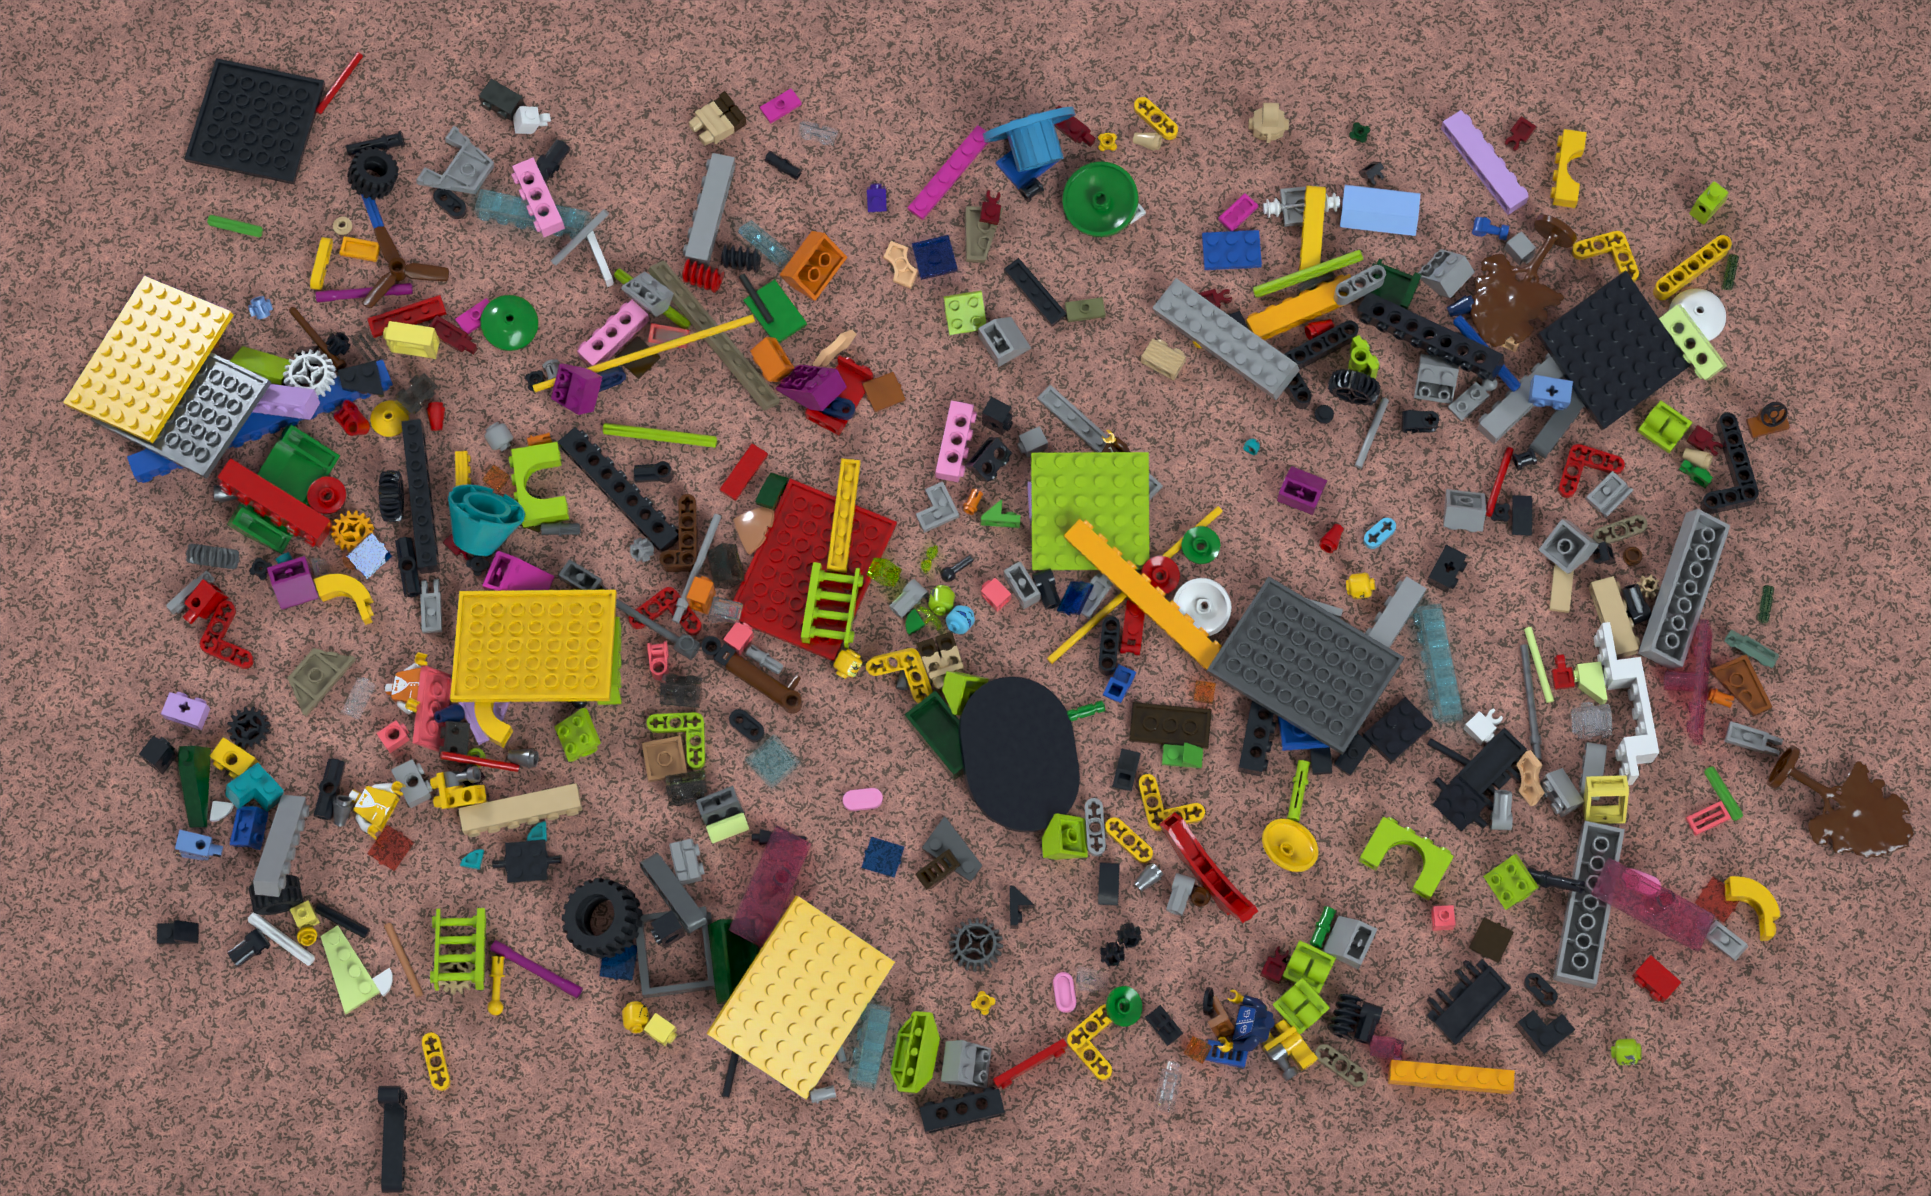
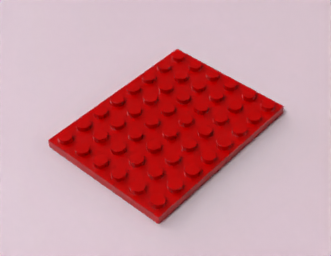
M790 479L774 512L772 528L768 527V531L765 534L766 540L756 550L726 617L741 624L744 622L755 630L835 662L844 640L819 636L811 638L810 644L802 643L801 640L813 562L821 563L822 570H825L827 573L855 576L856 568H860V574L864 577L862 587H858L854 612L855 618L897 526V522L855 505L847 573L827 571L836 497ZM824 580L823 582L820 581L819 588L822 591L852 595L853 584ZM820 599L817 600L816 607H819V610L849 613L850 602ZM817 617V619L813 620V626H816L818 629L846 632L847 621Z

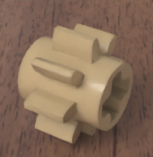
M1652 575L1647 578L1641 576V582H1637V584H1639L1644 600L1649 596L1654 599L1656 597L1655 592L1660 590V587H1657L1659 579L1655 580L1652 578Z

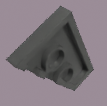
M944 816L922 846V850L937 858L950 849L961 864L954 872L972 882L982 868V864ZM945 858V862L948 864L949 867H951V863L947 858Z

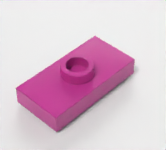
M792 88L762 105L760 110L771 124L801 106L802 102Z
M1244 193L1218 218V221L1229 231H1234L1258 208V204Z
M485 298L455 319L463 331L470 334L481 326V315L489 303L488 299Z

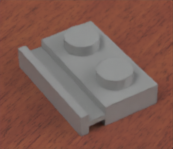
M1612 471L1585 500L1607 518L1633 492V489L1629 488L1627 483Z

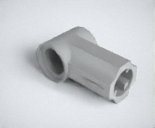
M913 579L905 586L903 593L889 608L902 619L916 604L919 605L921 603L920 600L923 597L926 598L929 592Z
M1494 791L1493 812H1491L1490 820H1492L1491 830H1512L1511 791Z
M1176 873L1166 911L1175 915H1183L1188 896L1191 895L1196 879Z

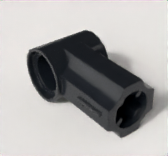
M660 461L657 464L634 465L635 483L658 481L668 483L674 477V472L666 461ZM663 469H668L666 475H659Z
M1051 568L1032 574L1033 582L1036 583V587L1041 594L1045 610L1060 606L1061 601L1055 587L1056 582Z
M1639 584L1627 585L1621 589L1628 608L1626 613L1632 619L1633 625L1635 626L1649 620L1652 612L1643 599Z
M257 928L248 933L244 941L227 954L234 964L240 967L253 956L262 954L261 951L265 948L268 949L271 944L260 929Z
M1363 1002L1354 1040L1363 1044H1371L1376 1024L1378 1025L1382 1015L1383 1007Z

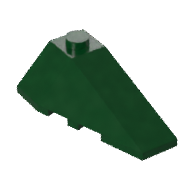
M179 746L177 771L189 828L207 827L211 748Z

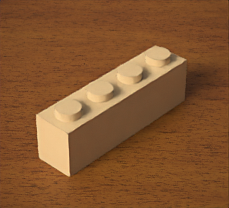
M1614 576L1591 582L1588 588L1601 624L1610 622L1617 659L1636 654L1640 647V641L1637 636H1634L1632 630L1634 629L1633 621L1627 616V604L1624 599H1621L1619 582L1615 581Z

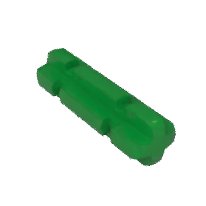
M1098 701L1094 705L1091 703L1078 707L1077 710H1068L1067 714L1072 722L1079 717L1081 719L1095 715V712H1104L1105 705L1103 701Z

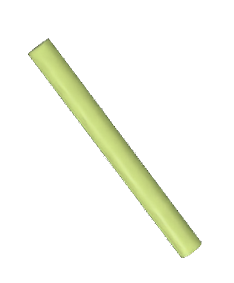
M1527 627L1524 631L1546 703L1554 702L1532 627Z

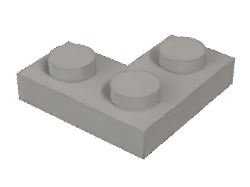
M943 481L925 489L932 507L916 513V518L924 533L959 518V513Z

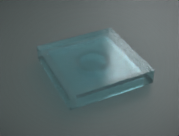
M775 734L745 759V762L771 790L801 764Z

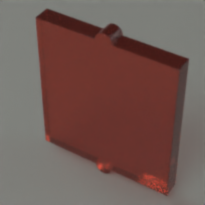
M387 825L367 854L379 861L380 865L383 864L395 871L414 842L405 837L402 832H398Z
M1714 876L1706 887L1702 888V893L1695 901V904L1723 923H1725L1732 912L1736 911L1735 907L1739 903V901H1726L1725 884Z

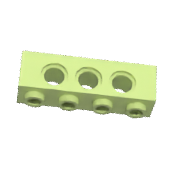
M1677 304L1659 318L1673 337L1675 344L1683 350L1685 360L1695 366L1696 369L1694 371L1700 379L1709 380L1727 366L1681 304ZM1678 323H1682L1684 326L1682 333L1676 331ZM1690 338H1693L1696 342L1693 349L1687 345ZM1702 353L1707 356L1705 364H1701L1699 361V356Z

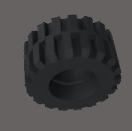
M367 147L366 150L361 149L359 153L355 154L347 173V177H349L348 183L352 184V190H356L358 195H364L363 198L371 197V200H375L378 197L382 199L384 196L389 195L399 175V167L396 166L397 161L392 160L393 156L386 154L387 151L385 150L380 151L376 147L374 149L371 147ZM366 170L375 171L380 177H374L368 174Z
M286 875L285 889L281 890L279 897L255 895L254 883L248 888L253 912L259 915L284 913L304 902L299 877L294 875Z

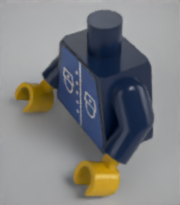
M1230 990V992L1236 994V997L1234 999H1227L1234 1004L1242 1002L1243 1005L1239 1007L1232 1042H1229L1225 1037H1220L1218 1040L1224 1043V1045L1217 1047L1225 1053L1230 1051V1049H1233V1051H1253L1260 1043L1268 1040L1270 1029L1275 1025L1273 1013L1267 1011V1006L1262 1000L1247 995L1242 996L1236 990Z

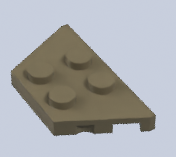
M313 648L288 676V681L305 717L311 713L356 661L354 656H345L336 652H325L321 649Z

